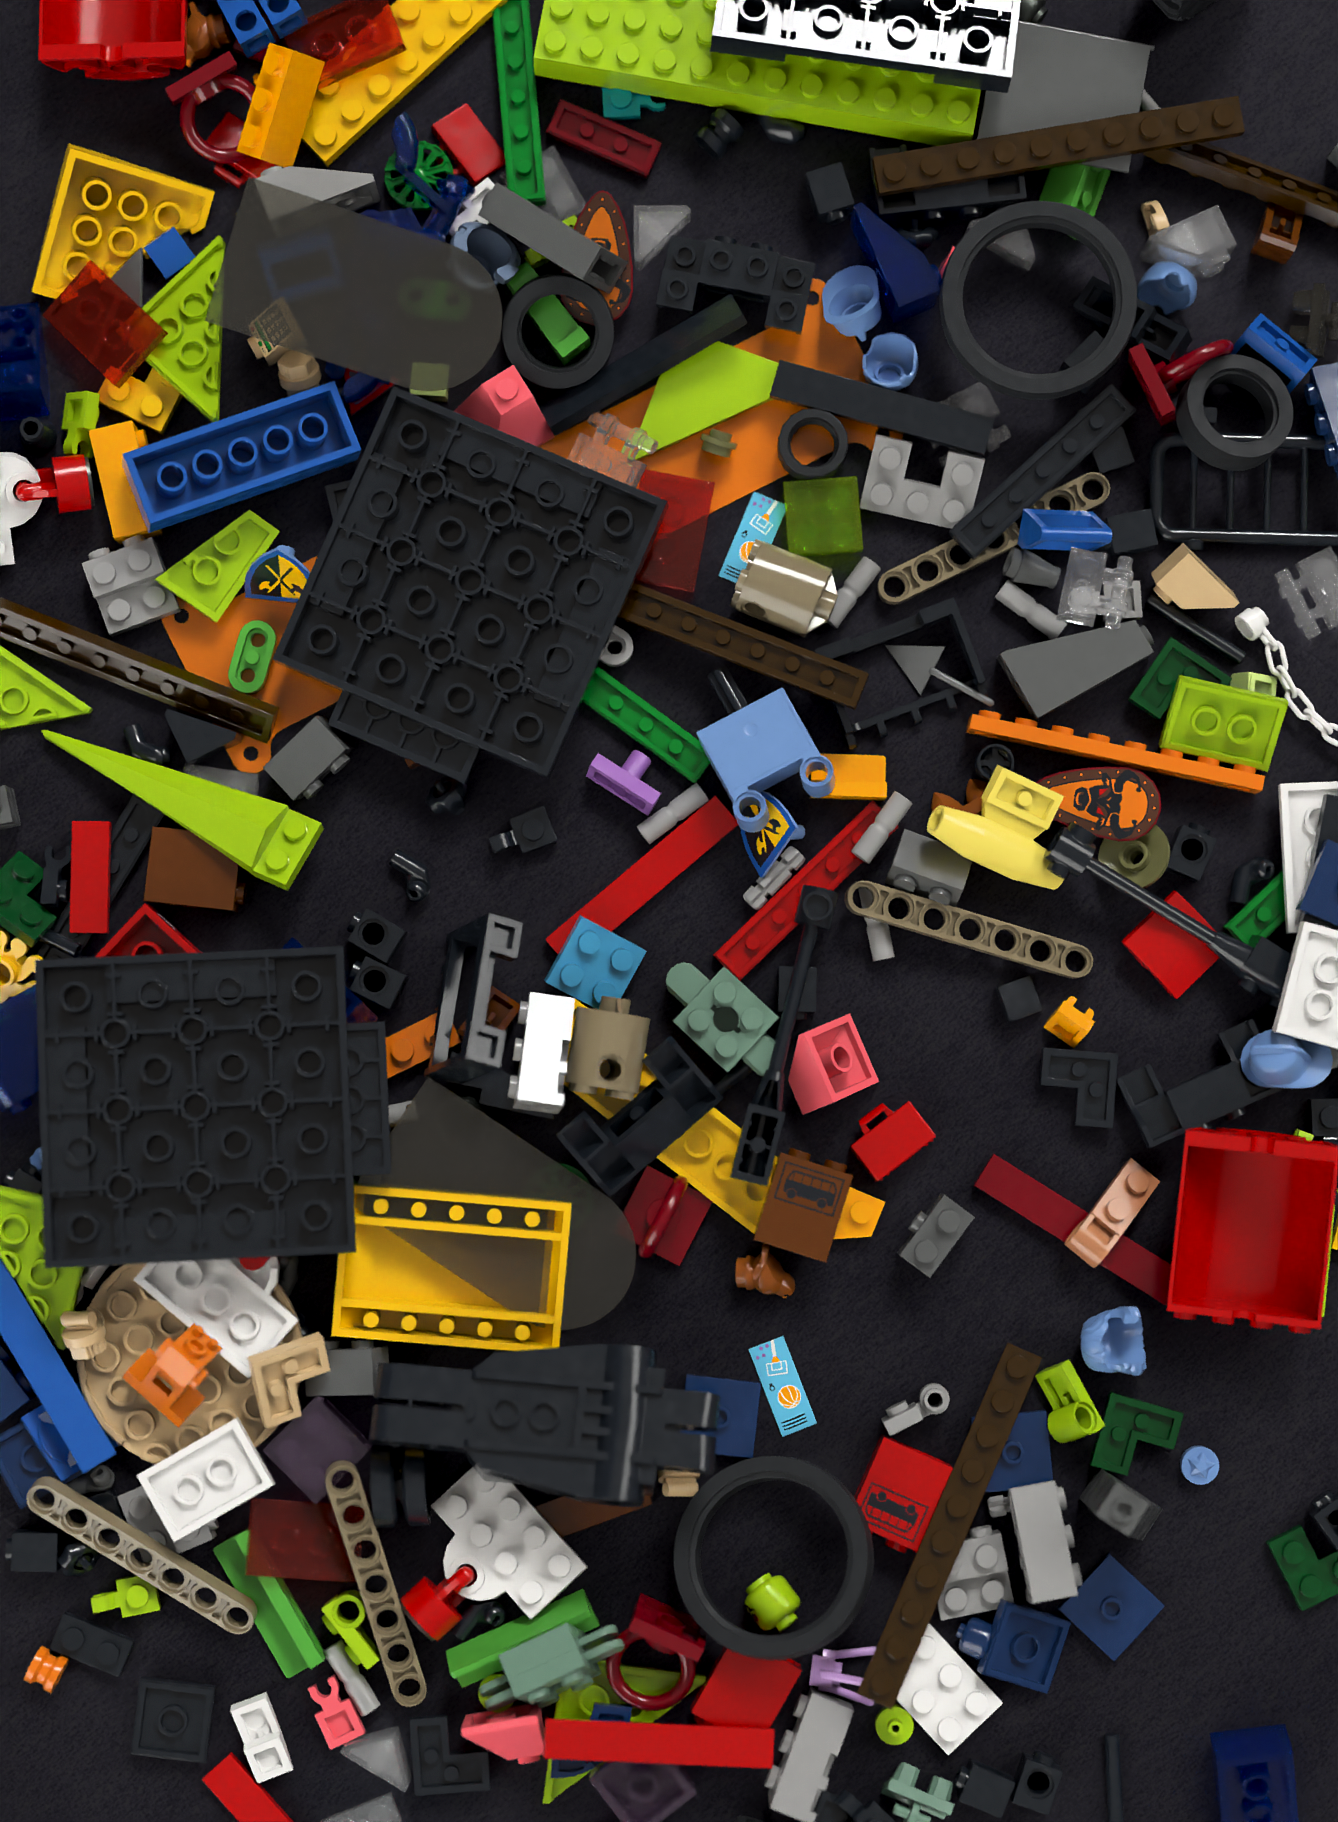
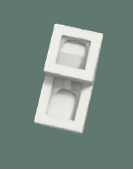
M267 1692L231 1705V1714L243 1740L244 1753L257 1784L292 1771L291 1758Z

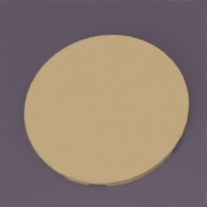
M147 1263L126 1264L119 1267L101 1285V1288L86 1310L94 1311L97 1318L103 1321L106 1335L104 1336L106 1350L103 1353H99V1355L90 1357L88 1360H77L79 1382L84 1398L102 1429L118 1445H122L128 1451L139 1456L140 1459L152 1464L159 1463L237 1417L255 1448L259 1446L280 1424L266 1429L261 1421L252 1377L248 1379L219 1353L205 1367L209 1374L196 1388L206 1397L205 1400L179 1428L122 1378L124 1373L149 1347L156 1352L167 1338L170 1337L175 1341L189 1327L133 1280ZM278 1283L271 1295L297 1317L290 1299ZM299 1321L278 1346L302 1338ZM160 1376L158 1377V1379L162 1383H164L171 1391L174 1390V1388H172L165 1380H163ZM300 1382L295 1383L297 1392L300 1386Z

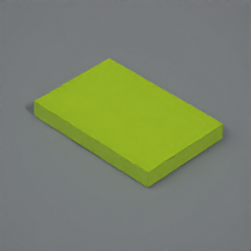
M1178 675L1160 737L1159 747L1180 751L1189 755L1214 758L1229 764L1247 765L1256 768V770L1268 772L1289 702L1285 698Z

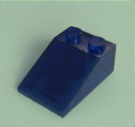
M858 203L854 205L850 226L869 268L874 270L878 278L879 291L893 323H899L934 308L940 293L939 286L942 284V278L935 264L929 265L926 256L864 204Z
M1285 1724L1210 1733L1212 1765L1220 1822H1298L1294 1757Z

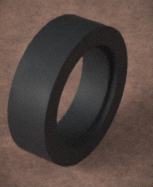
M550 273L538 276L525 283L514 294L507 306L502 326L504 348L512 365L529 381L543 387L555 389L577 386L592 378L603 367L610 355L614 339V323L611 310L597 288L575 275ZM561 294L573 297L589 310L595 325L593 344L582 359L571 365L561 367L546 365L534 358L524 344L521 331L523 318L531 305L545 296Z
M1229 354L1212 358L1197 369L1178 396L1175 414L1180 435L1197 457L1216 468L1228 471H1244L1265 462L1285 441L1293 423V404L1285 384L1271 368L1254 358ZM1225 383L1237 385L1250 392L1257 399L1264 412L1265 429L1262 437L1251 442H1237L1219 434L1211 426L1204 412L1203 398L1206 389L1213 385Z

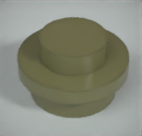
M712 428L709 435L702 433L700 438L704 440L702 450L728 458L732 449L736 450L737 444L731 442L732 434Z

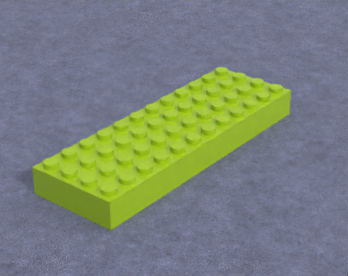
M544 0L533 57L535 76L609 89L628 90L632 93L767 115L935 146L970 141L974 134L981 90L933 83L934 75L791 54H786L785 62L711 52L717 0Z

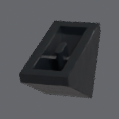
M167 709L165 713V718L189 764L197 765L242 742L244 735L170 709Z

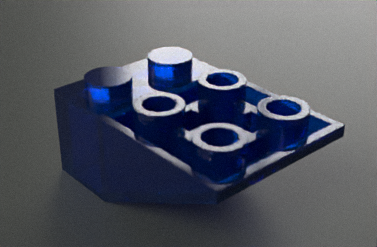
M39 302L1 306L0 422L25 419L27 417L49 416L50 391Z

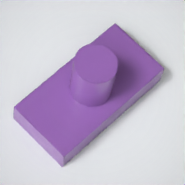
M637 750L631 752L622 767H619L598 753L590 764L586 777L647 816L655 807L661 794L640 780L650 766L651 760Z

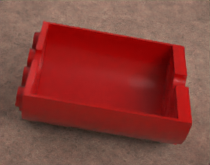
M40 0L38 60L62 72H68L74 68L85 70V77L95 79L145 80L170 75V68L182 70L187 62L188 0Z
M1203 1127L1186 1129L1167 1311H1173V1316L1176 1318L1195 1320L1197 1314L1212 1316L1211 1321L1220 1324H1234L1235 1318H1246L1250 1320V1326L1261 1329H1272L1273 1324L1288 1325L1289 1331L1310 1334L1312 1328L1321 1329L1338 1174V1145L1326 1141H1306V1137L1249 1129L1216 1127V1130Z

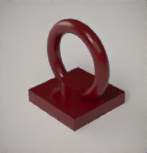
M230 51L165 88L166 95L173 107L182 102L180 126L189 146L201 157L220 164L240 162L250 156L237 152V147L221 149L208 144L197 131L195 110L198 105L212 99L225 89L239 92L251 104L256 87L246 79L230 74L237 70V63Z
M1221 339L1201 346L1168 365L1164 361L1153 365L1143 343L1129 349L1128 362L1160 426L1173 421L1175 418L1176 409L1169 395L1178 391L1176 385L1189 380L1197 369L1208 360L1231 354L1234 346L1230 340Z
M647 1165L613 1232L639 1245L638 1252L642 1258H649L655 1253L680 1266L712 1201L701 1192L689 1187L688 1180L684 1176H677L674 1179Z
M640 1593L634 1606L629 1628L615 1638V1640L622 1639L625 1648L606 1658V1675L612 1690L623 1702L636 1709L659 1711L672 1707L687 1695L693 1685L696 1674V1662L699 1661L704 1650L707 1633L691 1615ZM645 1638V1641L651 1647L660 1652L678 1654L681 1672L677 1683L669 1691L655 1696L644 1695L634 1691L625 1682L621 1673V1659L627 1647L637 1640Z

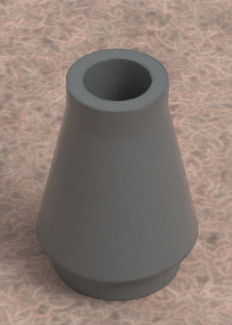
M1014 547L1009 551L1003 567V575L1009 577L1011 582L1046 586L1051 589L1056 586L1061 572V568L1053 566L1028 549H1017Z

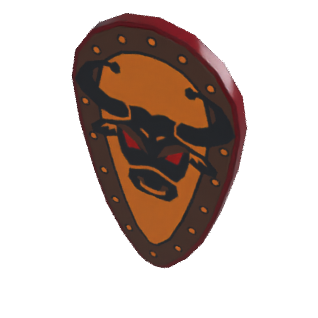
M603 190L596 192L586 203L577 218L574 229L628 262L610 294L598 289L607 301L614 321L622 316L631 302L633 294V263L627 227L621 210L612 195ZM562 268V272H561V273H567V274L573 275V274L570 273L569 271H567V270H565L564 268ZM561 295V300L569 314L579 322L595 326L589 310L580 301L567 295Z
M1094 767L1062 771L1036 782L1064 796L1053 818L1054 821L1068 826L1070 822L1076 823L1099 838L1118 842L1134 841L1146 835L1153 828L1161 811L1160 793L1154 781L1143 772L1129 767Z

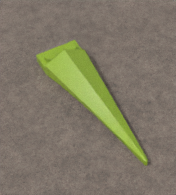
M41 730L48 741L164 813L255 877L284 890H289L324 830L321 822L289 809L288 805L55 732Z

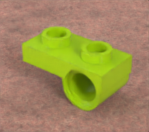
M1069 1359L1043 1369L1035 1375L1053 1408V1411L1048 1416L1047 1424L1050 1434L1057 1442H1072L1096 1433L1105 1426Z
M347 1590L340 1595H335L326 1602L321 1609L325 1614L322 1616L324 1624L332 1634L336 1635L339 1633L348 1644L344 1648L351 1660L356 1665L362 1663L368 1670L380 1660L381 1656L378 1647L360 1625L367 1614L361 1593L356 1590ZM344 1601L354 1602L359 1608V1616L353 1619L344 1617L340 1611V1604Z

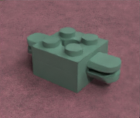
M683 962L673 966L667 974V989L685 1006V1009L673 1020V1023L725 1072L728 1073L742 1059L758 1075L763 1076L766 1069L769 1068L775 1041L766 1031L779 1017L725 967L710 981L690 963Z
M565 1623L498 1655L505 1675L483 1684L479 1688L482 1697L492 1696L484 1702L487 1711L498 1710L517 1700L543 1708L557 1702L560 1699L558 1694L572 1688L573 1692L589 1687L594 1683L592 1678L602 1674L597 1662L625 1648L622 1639L610 1641L619 1634L616 1625L603 1627L586 1636L584 1631L569 1623Z

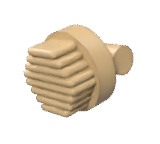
M304 348L286 351L280 357V360L277 361L280 384L282 388L287 390L288 397L320 386V368L315 361L314 354L310 353V351Z
M65 1311L62 1313L61 1323L66 1328L61 1336L65 1347L70 1349L74 1360H88L90 1357L99 1355V1353H103L106 1350V1340L104 1337L106 1330L103 1321L97 1318L94 1311Z
M657 1470L658 1481L663 1484L662 1491L664 1496L694 1497L698 1492L699 1488L696 1480L700 1478V1474Z

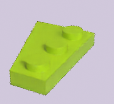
M248 510L154 580L217 623L245 583L246 572L251 564L267 551L280 531L251 510Z

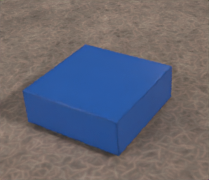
M174 226L143 247L165 279L195 258Z

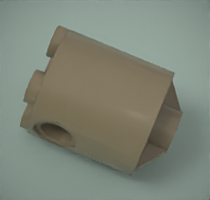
M755 539L748 556L749 562L746 569H742L734 588L736 591L730 607L805 638L807 633L827 623L838 598L832 575L833 569L768 542Z
M601 996L599 1010L577 1007L565 1082H569L568 1090L596 1094L597 1087L606 1088L605 1096L633 1100L634 1093H639L643 1068L642 1060L645 1056L650 1018L629 1015L631 1000ZM604 1060H607L610 1065V1072L605 1078H602L599 1073V1067Z

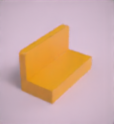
M820 753V755L828 758L832 763L836 779L833 791L827 796L821 797V799L884 801L887 798L885 756ZM816 770L811 773L812 782L818 783L827 777V773L822 770Z

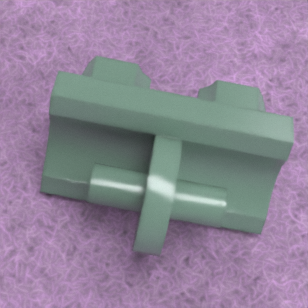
M902 1762L896 1768L892 1778L883 1784L880 1794L909 1805V1807L898 1803L894 1805L892 1813L904 1818L903 1822H930L931 1817L920 1813V1810L940 1819H945L946 1815L950 1816L954 1804L949 1801L953 1783L946 1779L933 1776L927 1792L914 1788L920 1770L917 1767Z

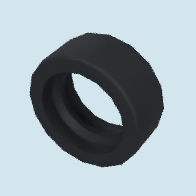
M818 408L803 409L791 415L782 426L777 443L778 458L784 469L794 478L805 482L824 481L835 475L844 463L848 450L847 432L841 421L830 412ZM816 424L823 426L831 433L834 439L835 449L833 455L821 466L808 467L802 465L795 459L791 451L793 435L799 428L805 425Z

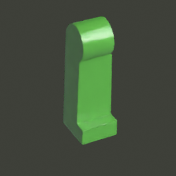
M527 261L517 267L519 270L513 279L506 283L513 295L525 283L538 277V274ZM555 295L545 296L537 300L527 310L526 314L564 366L591 346L590 337L581 326L579 327Z

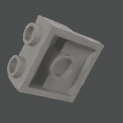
M144 535L132 536L123 541L124 548L110 552L109 548L97 549L88 554L89 561L82 563L91 591L98 602L111 637L181 612L175 594L154 580L164 573L166 568L157 544L152 537L145 539Z
M143 1486L117 1496L127 1523L178 1554L210 1541L217 1536L215 1529L219 1528L217 1518L174 1542ZM138 1548L143 1562H151V1554L143 1548Z
M991 1525L969 1529L970 1535L965 1537L937 1603L941 1621L998 1609L1001 1599L1014 1602L1001 1532L998 1529L992 1530Z

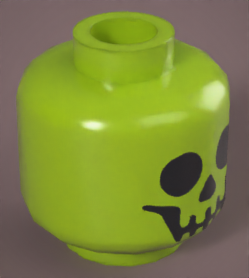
M767 1573L745 1590L748 1595L744 1602L745 1608L762 1630H771L776 1627L781 1632L798 1619L794 1612L799 1608L800 1598L783 1576L777 1575L772 1577L770 1573Z

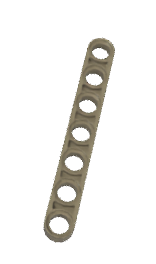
M1097 472L1084 474L1048 492L1030 509L1050 510V500L1059 496L1069 502V510L1091 511L1099 507L1107 499L1110 493L1109 481L1104 475ZM1094 480L1102 486L1103 493L1099 499L1090 500L1084 496L1082 487L1086 481ZM1015 522L1003 533L1004 542L1002 546L996 549L988 547L976 559L972 560L970 558V561L963 565H958L951 560L950 550L958 545L952 539L884 573L878 582V595L887 604H901L1011 550L1013 547L1019 546L1017 543L1020 529ZM930 561L936 565L938 574L935 579L931 581L920 579L917 574V566L921 562ZM895 577L902 580L905 586L904 593L899 597L887 595L884 591V583L887 579Z
M859 881L852 884L845 893L844 901L846 907L856 915L1072 979L1083 977L1090 972L1093 966L1091 952L1080 944L950 905L945 906L936 901L877 883ZM860 887L868 889L873 897L871 905L865 909L857 907L852 899L854 891ZM894 898L904 900L908 906V913L903 919H895L889 914L888 905ZM929 909H936L943 916V924L937 930H931L924 923V915ZM966 919L974 921L979 928L977 937L972 941L964 939L959 932L961 922ZM1000 930H1007L1013 935L1014 944L1009 951H1002L995 944V936ZM1037 940L1045 942L1049 948V955L1043 962L1034 960L1030 954V947ZM1071 951L1079 952L1084 958V966L1079 972H1072L1066 967L1065 958Z
M345 1460L336 1461L326 1470V1488L394 1698L399 1704L406 1707L416 1706L426 1696V1682L360 1475L355 1465ZM339 1470L349 1471L353 1475V1481L350 1486L343 1489L336 1488L331 1482L335 1472ZM357 1505L363 1508L364 1517L362 1520L353 1524L346 1522L342 1515L347 1507ZM362 1540H369L376 1546L375 1552L368 1558H360L354 1553L355 1545ZM373 1575H381L387 1581L386 1587L379 1593L369 1592L365 1587L367 1579ZM389 1609L396 1612L398 1619L393 1626L385 1628L376 1622L377 1615L381 1611ZM396 1644L405 1645L409 1650L408 1656L400 1662H394L387 1656L388 1650ZM411 1678L418 1681L420 1687L416 1694L404 1696L399 1692V1685L405 1679Z
M41 1477L31 1486L26 1497L27 1504L40 1517L228 1632L243 1634L252 1628L258 1611L255 1602L248 1596L59 1480L52 1477ZM39 1489L50 1490L55 1497V1502L47 1504L40 1501L36 1491ZM73 1508L82 1510L87 1516V1522H74L69 1516V1510ZM105 1528L115 1530L120 1537V1541L116 1543L105 1541L101 1535V1530ZM137 1548L147 1550L152 1556V1561L148 1563L138 1561L133 1555V1550ZM169 1568L180 1570L184 1575V1581H170L165 1574V1570ZM200 1588L211 1589L216 1595V1600L213 1602L203 1601L199 1598L197 1590ZM235 1607L244 1609L249 1619L244 1622L236 1621L231 1617L229 1610Z

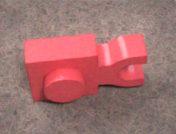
M336 1675L330 1676L327 1679L331 1686V1693L328 1695L321 1694L316 1684L308 1688L311 1698L320 1704L323 1709L316 1712L315 1717L330 1750L366 1732L350 1697L341 1701L339 1697L340 1685Z

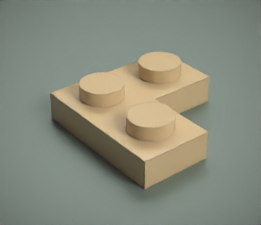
M319 1332L247 1357L261 1421L266 1429L302 1416L295 1383L330 1371L324 1338Z

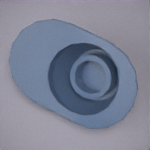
M862 265L847 267L830 278L823 288L822 302L825 321L834 325L837 331L844 336L857 335L861 341L867 340V331L880 321L882 314L879 301L878 278L874 270Z
M1271 1029L1257 1034L1247 1042L1242 1050L1240 1062L1245 1076L1257 1086L1303 1089L1314 1087L1323 1082L1331 1072L1333 1059L1331 1050L1327 1046L1276 1033Z

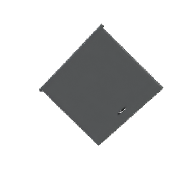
M1018 20L1013 71L1008 93L986 90L977 139L1139 112L1150 51H1154L1155 46ZM1131 155L1078 164L1128 173Z

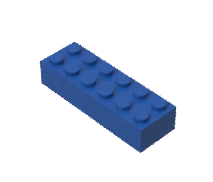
M335 381L123 453L122 467L147 531L151 533L358 460L361 447Z

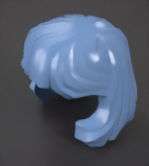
M1124 1306L1107 1310L1092 1316L1083 1324L1080 1347L1083 1359L1089 1368L1100 1372H1122L1134 1376L1140 1375L1147 1368L1145 1361L1146 1353L1143 1349L1145 1345L1142 1334V1320L1138 1307Z

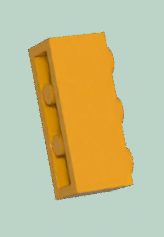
M269 43L241 132L237 152L284 168L293 166L324 67V61Z
M131 420L89 430L114 539L119 544H123L124 540L132 536L144 535L145 538L163 534L162 529L148 533L122 467L123 453L148 445L144 429L138 430V427Z

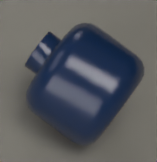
M977 1617L971 1618L966 1625L961 1623L956 1637L960 1639L958 1644L959 1650L980 1660L989 1647L992 1636V1624Z

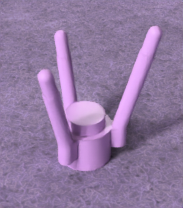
M876 1647L844 1650L823 1649L822 1656L813 1655L809 1685L818 1686V1691L831 1692L858 1703L873 1706L874 1701L840 1687V1682L860 1686L863 1678L841 1674L842 1663L835 1662V1659L873 1655Z

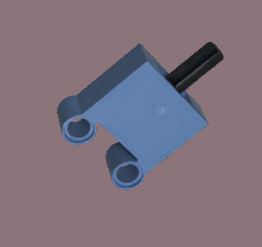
M725 666L718 667L708 675V680L728 716L696 733L700 745L733 803V811L737 823L742 830L755 833L766 827L769 821V811L765 798L760 792L798 772L800 773L803 788L808 795L821 798L833 791L836 779L832 763L828 758L820 755L783 687L748 705L728 668ZM822 770L827 773V777L823 781L816 783L808 779L813 771ZM749 805H756L761 808L759 814L752 818L743 816L742 811Z

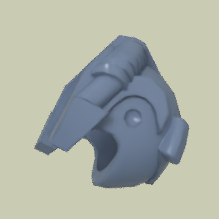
M474 221L463 223L458 227V231H456L450 242L451 256L446 262V267L452 272L453 278L460 287L471 292L490 294L494 293L497 284L503 285L513 279L519 270L517 267L521 263V258L515 244L506 236L507 233L492 223L487 225Z

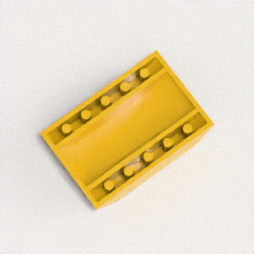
M354 1184L357 1253L338 1254L331 1336L506 1351L559 1347L572 1203L524 1195L394 1184Z

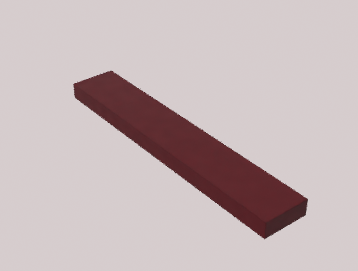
M995 1154L991 1155L973 1184L1063 1242L1066 1241L1074 1228L1088 1215V1212ZM1122 1234L1100 1265L1158 1302L1166 1305L1168 1302L1171 1264Z

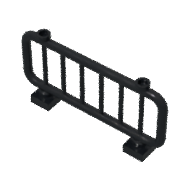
M1204 407L1206 418L1211 426H1213L1217 420V408ZM1176 414L1174 418V427H1178L1176 422ZM1180 432L1166 433L1157 439L1152 446L1150 454L1149 509L1151 508L1156 535L1165 541L1184 543L1192 552L1203 551V543L1338 546V497L1337 531H1307L1309 449L1324 450L1326 444L1324 436L1288 434L1285 441L1277 448L1302 449L1300 531L1270 530L1272 455L1264 462L1263 530L1233 529L1235 471L1228 470L1226 529L1196 528L1198 457L1192 451L1190 457L1189 528L1169 527L1163 518L1165 453L1171 447L1188 446ZM1219 433L1225 438L1237 442L1255 441L1263 435L1259 433Z

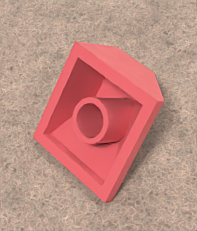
M514 365L482 383L454 410L456 413L537 447L554 438V434L538 404Z
M850 1013L798 1035L788 1082L803 1115L879 1082Z
M523 1704L509 1707L502 1712L484 1711L465 1715L461 1728L464 1738L507 1760L518 1759L519 1764L532 1763L541 1759L540 1755L544 1751L545 1729L541 1708L538 1705Z

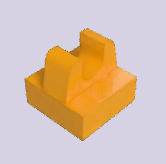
M1073 996L1061 1003L1043 1027L1072 1048H1075L1088 1034L1095 1022L1092 1020L1094 1011L1091 1008L1083 1014L1073 1007L1077 1000Z

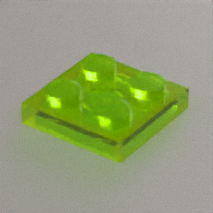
M857 476L783 482L788 551L800 556L863 551Z

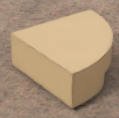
M1157 200L1141 204L1142 207L1140 208L1150 238L1156 239L1165 236L1170 225L1160 203Z

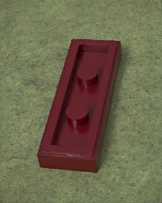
M563 99L560 100L546 131V135L645 179L648 178L662 147V142Z

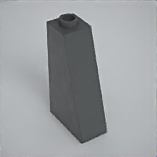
M497 182L482 200V208L478 213L479 216L581 280L607 294L611 293L628 264L621 257Z
M1136 620L1009 649L1002 652L997 660L1031 719L1037 721L1148 658L1154 653L1151 648L1154 645V640L1144 625L1139 627Z
M1101 1468L1097 1469L1079 1497L1097 1516L1127 1536L1142 1541L1163 1510Z

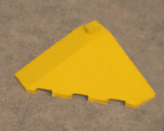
M68 143L32 292L67 303L80 296L79 290L98 280L100 284L108 281L140 247L143 248L172 226L175 227L180 235L189 230L194 234L205 228L215 192ZM143 248V255L145 256V258H150V256Z

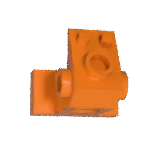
M194 1323L175 1341L170 1337L167 1338L156 1352L149 1347L124 1373L122 1378L179 1428L205 1400L206 1397L196 1388L209 1374L205 1367L223 1348L218 1345L217 1340L210 1338L201 1326H197ZM160 1376L163 1380H165L172 1388H174V1390L171 1391L164 1383H162L158 1379V1377Z

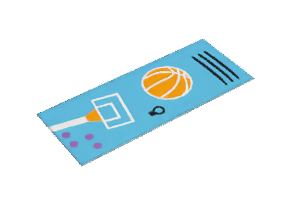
M753 492L718 576L735 583L737 582L742 569H746L749 562L748 556L755 539L772 544L788 505Z
M781 1336L748 1349L782 1437L817 1424L784 1337Z

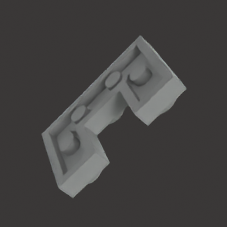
M876 434L859 508L951 529L973 510L985 458L948 450L941 484L937 486L904 478L912 447L911 441Z

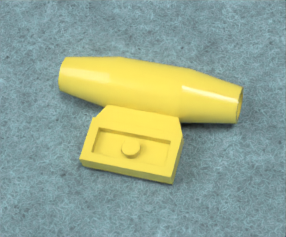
M998 764L981 796L982 815L940 805L934 809L928 820L927 831L962 857L1012 880L1052 890L1057 889L1064 881V879L1047 870L1050 862L1044 858L1046 849L1034 841L1042 832L1048 830L1064 796Z

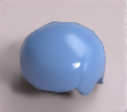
M1161 261L1154 264L1144 273L1137 286V298L1151 306L1160 307L1165 315L1176 310H1186L1194 303L1197 296V280L1187 268L1170 261Z
M894 332L874 337L869 351L863 355L862 359L863 375L866 382L870 385L896 392L909 386L918 371V355L915 343L906 335Z

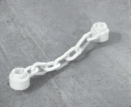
M1258 607L1245 609L1235 617V624L1242 635L1248 640L1254 641L1259 637L1265 644V655L1269 670L1278 677L1285 690L1284 697L1289 702L1288 706L1298 718L1309 720L1318 728L1325 741L1338 747V741L1328 736L1333 733V729L1338 731V725L1326 722L1315 712L1313 704L1299 688L1295 687L1287 672L1288 662L1284 646L1281 642L1275 640L1266 629V626L1269 624L1266 614ZM1279 649L1282 665H1278L1275 669L1271 651L1274 652ZM1298 694L1308 708L1304 709L1303 714L1290 697L1296 698Z

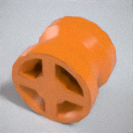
M41 1646L25 1674L24 1681L30 1684L37 1682L43 1685L44 1691L51 1694L62 1677L69 1659L64 1656L55 1657L50 1654L48 1648Z

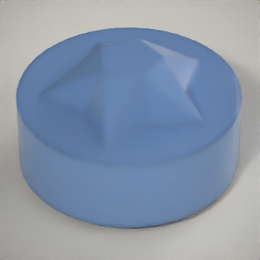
M1192 1446L1182 1454L1180 1470L1183 1476L1190 1482L1203 1485L1211 1482L1217 1476L1219 1461L1215 1453L1207 1447Z

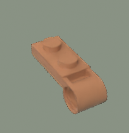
M1130 1158L1125 1162L1088 1215L1070 1233L1064 1245L1092 1268L1097 1267L1122 1236L1160 1181Z

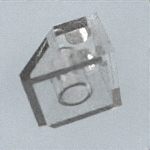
M1216 205L1151 235L1140 256L1142 261L1152 265L1161 261H1170L1187 268L1194 277L1202 274L1204 278H1208L1224 269L1223 264L1231 259L1230 255L1237 246V243L1219 206Z

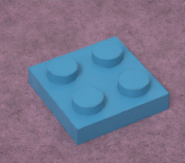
M579 915L544 981L599 1010L601 996L622 997L647 951Z

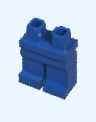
M217 0L247 58L268 47L269 43L276 42L256 7L257 5H261L280 39L309 23L296 0Z

